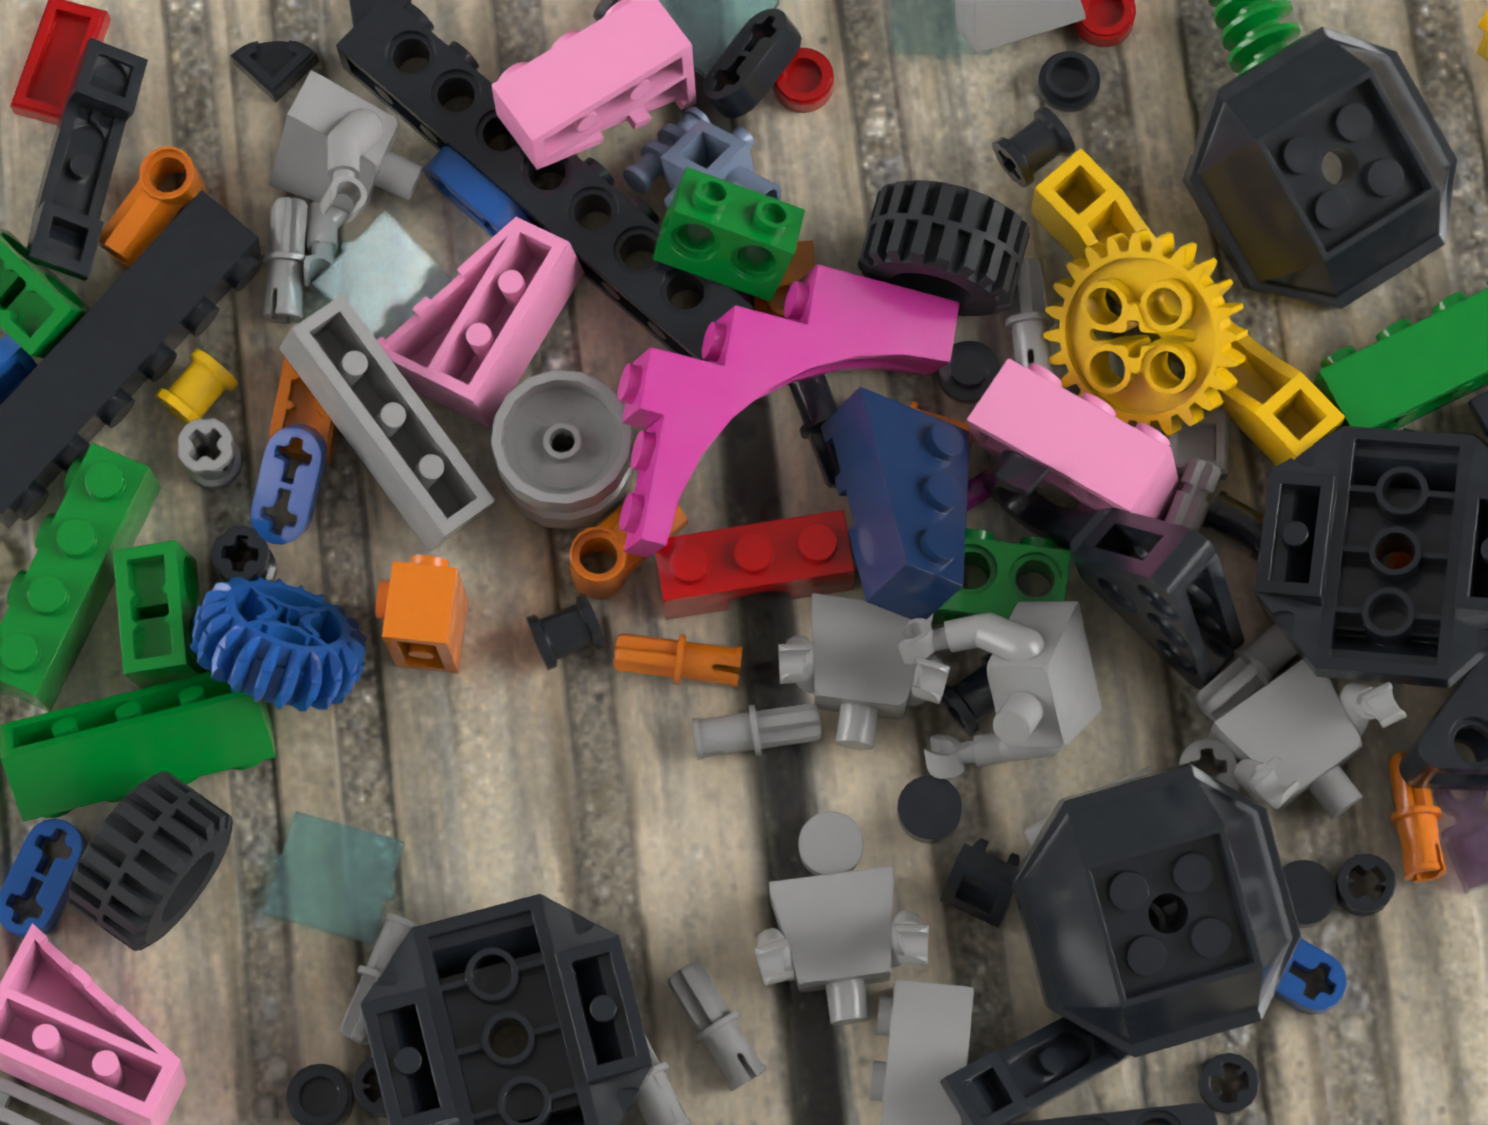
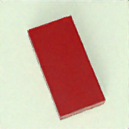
M67 0L47 1L10 105L14 114L58 125L68 91L87 41L90 37L101 42L104 41L111 21L107 11Z

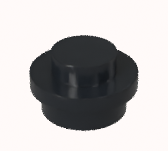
M1074 51L1060 52L1051 56L1041 67L1038 78V88L1043 100L1052 108L1062 112H1077L1085 109L1095 100L1100 87V74L1094 62L1087 56Z
M961 341L953 344L950 362L937 370L938 382L945 394L953 400L961 403H977L1000 371V364L995 353L986 345L976 341Z

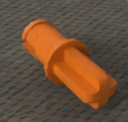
M622 633L616 639L613 663L614 668L618 671L674 678L673 684L680 685V680L686 679L731 685V687L738 688L743 647L736 646L734 648L686 641V635L680 634L679 640Z
M1407 751L1393 754L1389 762L1396 809L1390 815V822L1392 826L1398 829L1405 880H1411V882L1432 881L1447 874L1443 853L1441 852L1437 823L1442 818L1441 808L1433 806L1431 789L1415 788L1403 780L1399 771V763Z

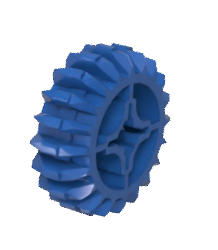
M256 576L252 581L241 577H232L229 583L218 582L212 591L206 593L204 601L199 604L193 620L191 649L198 655L197 663L204 669L211 670V678L215 681L227 682L231 685L233 693L244 692L252 696L255 703L264 700L273 703L278 709H282L284 705H289L300 712H306L310 706L318 710H327L330 704L343 703L346 695L351 693L354 683L359 681L365 665L363 658L366 653L364 647L367 637L359 630V623L354 618L345 616V609L341 605H331L326 602L323 594L314 595L304 590L302 585L298 587L286 585L280 578L276 579L275 582L265 581L260 576Z

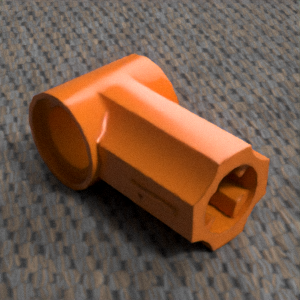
M166 146L151 151L144 158L140 166L139 181L101 231L98 245L128 268L201 190L206 193V184L192 159L183 150L173 146ZM173 173L186 174L184 184L178 190L173 192L160 191V186L168 175Z
M679 504L669 537L678 534L689 523L688 517L684 514ZM623 505L597 527L587 528L580 532L572 541L569 552L572 582L577 590L582 594L585 593L587 597L602 599L616 594L625 584L626 577L648 559L647 557L624 552L627 532L621 531L619 526ZM595 552L607 553L616 562L611 570L602 574L589 572L581 563L586 556Z

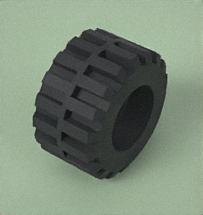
M898 181L887 184L881 190H878L859 257L858 269L867 278L960 302L958 316L998 314L1000 311H1006L1012 303L1030 236V228L1016 212L980 192L937 181Z
M168 771L156 773L137 785L121 800L89 842L72 877L68 895L70 906L133 951L145 949L165 936L183 918L210 882L228 848L233 828L232 816Z

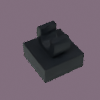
M983 838L977 840L973 846L964 843L955 860L940 901L999 928L1014 896L1010 878L1020 864V857L1012 853L1007 862H1004L985 853L989 841Z

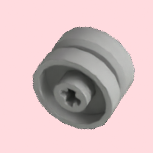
M553 370L529 377L505 397L494 416L491 446L504 495L522 516L544 527L572 530L599 522L620 505L633 479L634 469L631 468V456L634 447L631 425L622 423L624 404L618 400V397L607 384L583 372ZM561 448H567L568 450L564 453L556 452V450Z

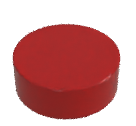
M1081 0L1086 19L1075 22L1074 26L1079 36L1087 43L1097 47H1112L1120 44L1130 35L1136 17L1134 0Z
M799 48L794 58L773 84L774 95L779 103L790 111L797 113L816 111L824 106L832 95L834 72L831 63L822 53L811 48Z

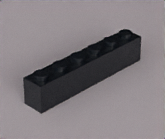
M203 190L193 198L0 405V522L8 529L19 518L27 521L41 509L50 494L46 488L62 471L67 474L71 464L77 457H85L91 445L89 442L105 425L113 428L126 417L135 403V399L131 396L147 379L156 382L171 368L177 358V353L174 350L190 333L197 337L211 325L219 312V307L216 304L231 288L236 291L242 290L259 271L261 262L258 259L262 256L259 237Z

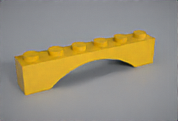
M1082 148L1076 151L1034 188L1031 215L1074 259L1081 257L1087 260L1085 248L1098 242L1107 247V238L1121 232L1130 241L1132 233L1148 229L1152 244L1156 239L1139 216L1125 192ZM1107 288L1106 292L1122 307L1117 293ZM1166 289L1165 304L1171 313L1180 317L1182 313L1181 299L1177 293L1171 289ZM1230 320L1231 325L1237 326L1235 323H1233V322ZM1193 329L1147 333L1154 341L1167 335L1185 336L1195 340L1197 338V334ZM1249 335L1231 342V348L1240 351L1246 356L1245 362L1235 367L1225 368L1233 374L1238 382L1236 386L1226 391L1217 390L1224 402L1221 406L1229 413V418L1276 466L1290 458L1294 460L1316 442L1340 429L1345 416L1301 371L1279 359ZM1169 352L1168 355L1173 360H1176L1184 368L1185 372L1184 363L1180 357Z

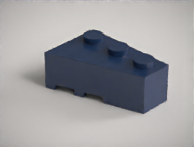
M860 386L821 426L825 444H834L841 472L834 479L839 496L848 497L854 525L848 530L866 602L911 620L915 618L927 620L964 584L970 432Z

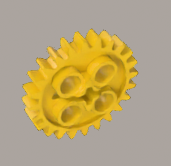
M1142 229L1132 233L1130 241L1121 232L1107 238V247L1101 242L1085 248L1087 260L1080 257L1066 265L1073 279L1065 278L1055 282L1053 285L1054 290L1065 301L1056 302L1045 309L1047 314L1060 321L1058 327L1044 333V338L1060 343L1061 351L1053 354L1048 359L1050 364L1053 365L1066 364L1069 372L1060 380L1062 383L1061 387L1065 388L1077 384L1081 390L1078 394L1080 398L1083 393L1093 394L1109 404L1114 409L1115 416L1133 427L1136 423H1144L1159 430L1161 426L1167 436L1181 430L1183 421L1190 427L1205 419L1203 409L1212 411L1224 403L1217 390L1226 391L1236 386L1238 382L1233 374L1225 368L1235 367L1245 362L1246 356L1240 351L1231 348V342L1248 335L1247 329L1231 325L1230 322L1231 316L1244 309L1243 303H1225L1222 297L1233 285L1232 279H1225L1214 283L1210 275L1215 269L1217 260L1212 258L1198 265L1194 263L1193 260L1197 244L1194 242L1183 245L1174 252L1173 233L1170 232L1157 236L1153 244L1148 229ZM1107 288L1117 293L1121 300L1122 311L1120 316L1111 312L1106 304L1105 295ZM1166 289H1171L1181 299L1182 313L1180 317L1171 313L1167 308L1164 299ZM1138 325L1140 331L1144 333L1193 329L1197 334V338L1195 340L1185 336L1167 335L1151 342L1147 335L1115 337L1113 339H1099L1095 337L1094 329L1111 333H1122ZM1110 351L1120 356L1124 362V378H1120L1111 370L1108 361ZM1169 352L1179 356L1184 363V379H1179L1169 369L1167 362Z

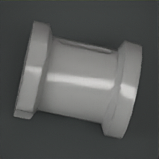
M211 418L207 420H193L183 428L178 436V456L187 468V472L193 481L203 488L214 490L227 487L234 482L241 472L243 460L241 451L234 442L233 435L227 426L217 419ZM205 447L214 452L217 450L221 452L220 456L214 461L207 456L200 457L199 453Z

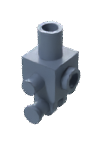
M689 107L684 111L683 118L676 125L667 123L657 133L659 141L649 140L641 148L642 158L635 165H630L623 171L627 184L640 194H645L651 188V183L659 175L665 178L669 189V194L664 198L667 208L686 167L777 200L781 199L780 186L756 174L754 171L750 148L754 145L752 135L742 127H736L729 133L711 124L707 116L696 107Z

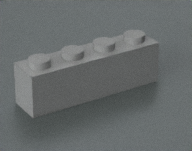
M343 294L291 328L279 347L280 351L429 552L475 521L495 501Z
M895 979L893 996L880 995L876 1035L889 1036L887 1062L873 1061L870 1101L882 1102L880 1125H961L962 1118L940 1084V1081L944 1077L967 1066L974 987Z

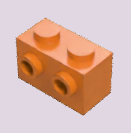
M431 555L411 556L410 563L393 561L390 580H380L375 615L376 618L383 619L382 638L396 667L459 673L469 599L458 568L449 567V561L444 558Z

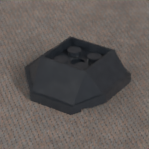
M1320 27L1310 31L1210 93L1200 124L1193 155H1190L1182 181L1245 289L1274 294L1331 309H1342L1445 245L1457 158L1397 51ZM1329 151L1334 153L1342 164V175L1335 185L1325 178L1322 170L1323 159Z
M1343 426L1316 442L1294 460L1290 458L1270 470L1255 585L1256 600L1317 677L1385 683L1389 681L1396 684L1450 688L1488 654V447L1475 435ZM1392 552H1404L1413 558L1407 566L1399 569H1390L1380 563L1384 556Z
M1188 763L1060 799L1040 830L1028 854L1024 856L1010 878L1045 1006L1133 1057H1139L1262 1021L1301 938L1300 928L1267 809ZM1162 894H1172L1178 905L1176 918L1170 925L1164 928H1154L1148 917L1150 904L1156 897Z
M542 894L412 927L392 956L377 983L373 984L360 1004L389 1125H623L654 1068L619 935L598 924H594ZM515 1025L526 1030L528 1042L525 1049L519 1055L512 1058H504L493 1052V1039L500 1029Z

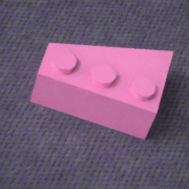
M621 0L606 12L602 19L582 31L572 30L567 32L553 44L550 50L530 62H519L512 65L503 72L497 82L491 85L497 116L537 170L601 144L604 137L600 132L620 123L628 121L634 130L649 124L652 118L648 113L649 111L674 101L681 110L697 104L692 44L659 0Z
M518 217L511 220L457 268L459 275L431 300L426 296L412 308L414 315L386 340L383 336L377 339L380 346L414 392L489 429L505 397L517 385L584 274V270L569 241Z
M1008 358L967 418L974 442L996 458L1004 450H1010L1030 461L1049 468L1050 472L1038 486L1042 488L1045 482L1079 500L1080 503L1075 510L1092 512L1100 509L1117 508L1164 521L1177 490L1181 491L1172 448L1169 447V440L1161 432L1147 424L1138 423L1136 427H1133L1115 417L1114 409L1093 394L1083 393L1080 398L1062 388L1059 378L1048 369L1035 363H1030L1026 368Z
M32 923L0 982V1071L122 1125H165L187 1083L181 1060L122 1005L119 1006L92 981V978L77 964L74 965Z

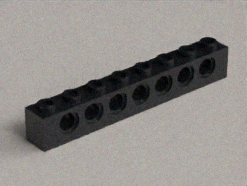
M380 0L336 44L344 70L438 151L444 146H448L460 154L508 195L522 209L531 224L569 241L584 270L583 276L672 353L709 362V360L702 358V345L710 323L716 322L735 305L754 310L753 306L750 305L753 302L750 294L664 263L655 261L645 269H633L624 263L625 259L635 251H648L654 255L661 229L658 224L661 220L655 211L639 197L633 196L628 200L613 187L615 181L611 174L595 159L588 157L583 162L574 154L537 170L518 143L506 151H497L490 148L488 145L493 138L501 134H511L496 114L491 87L492 83L477 71L479 64L471 53L456 41H452L449 45L445 44L432 32L434 25L429 18L412 3H407L402 7L395 0ZM420 57L429 61L425 68L416 73H406L399 70L402 63L410 58ZM463 95L474 100L467 109L460 112H452L443 108L445 103L455 96ZM545 173H557L565 178L560 186L552 190H541L533 185L535 180ZM594 211L603 212L610 217L609 222L604 227L596 230L586 229L579 224L580 219L584 215ZM682 290H693L703 297L700 304L692 309H679L670 302L671 298Z

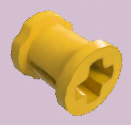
M195 348L189 356L192 362L169 389L160 388L154 395L165 409L184 425L189 424L193 420L202 419L204 414L225 390L232 392L239 385L229 371L199 348Z

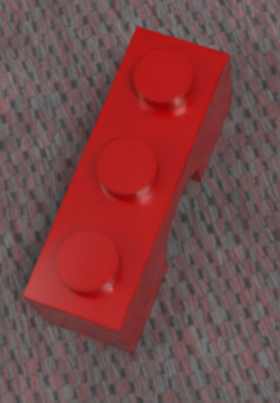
M844 509L673 536L668 538L665 547L655 553L666 620L729 610L728 604L734 599L759 592L785 591L790 593L791 600L812 597V593L831 594L854 590L855 569Z

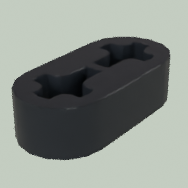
M770 8L754 15L742 27L706 75L703 83L704 94L724 117L736 118L753 110L798 52L802 37L783 11Z

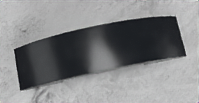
M91 37L87 41L68 91L46 161L33 213L26 260L83 281L89 278L104 224L103 221H100V216L127 120L134 113L148 59Z
M1062 1017L999 1052L995 1050L944 1077L940 1084L965 1125H1008L1072 1091L1131 1057V1055Z

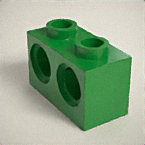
M686 167L664 215L652 260L771 302L795 255L805 209Z
M0 229V327L30 356L45 358L91 308L49 268L26 260L27 247L10 231Z
M966 528L964 565H975L981 568L988 580L983 586L976 589L960 588L933 613L932 624L944 625V621L985 612H991L1009 619L1018 602L1065 601L1071 550L1057 549L1058 544L1056 541L1043 537H1023L1018 544L995 541L994 534L988 531ZM1037 573L1048 580L1051 590L1041 597H1029L1019 590L1016 581L1024 574Z
M176 540L113 550L123 674L142 689L205 673L206 669L197 663L198 655L191 649L193 620L200 604L196 559Z

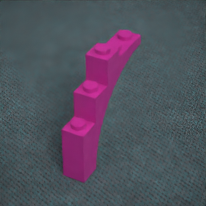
M818 264L801 279L791 284L784 306V316L789 319L735 305L716 322H711L705 333L702 345V358L709 360V362L650 347L633 364L628 363L623 370L618 388V400L625 402L622 423L646 429V432L640 431L634 443L631 468L638 470L634 493H628L620 515V530L627 532L624 552L648 558L667 545L679 499L702 454L730 420L753 401L792 382L836 371L888 370L929 377L950 362L960 302Z

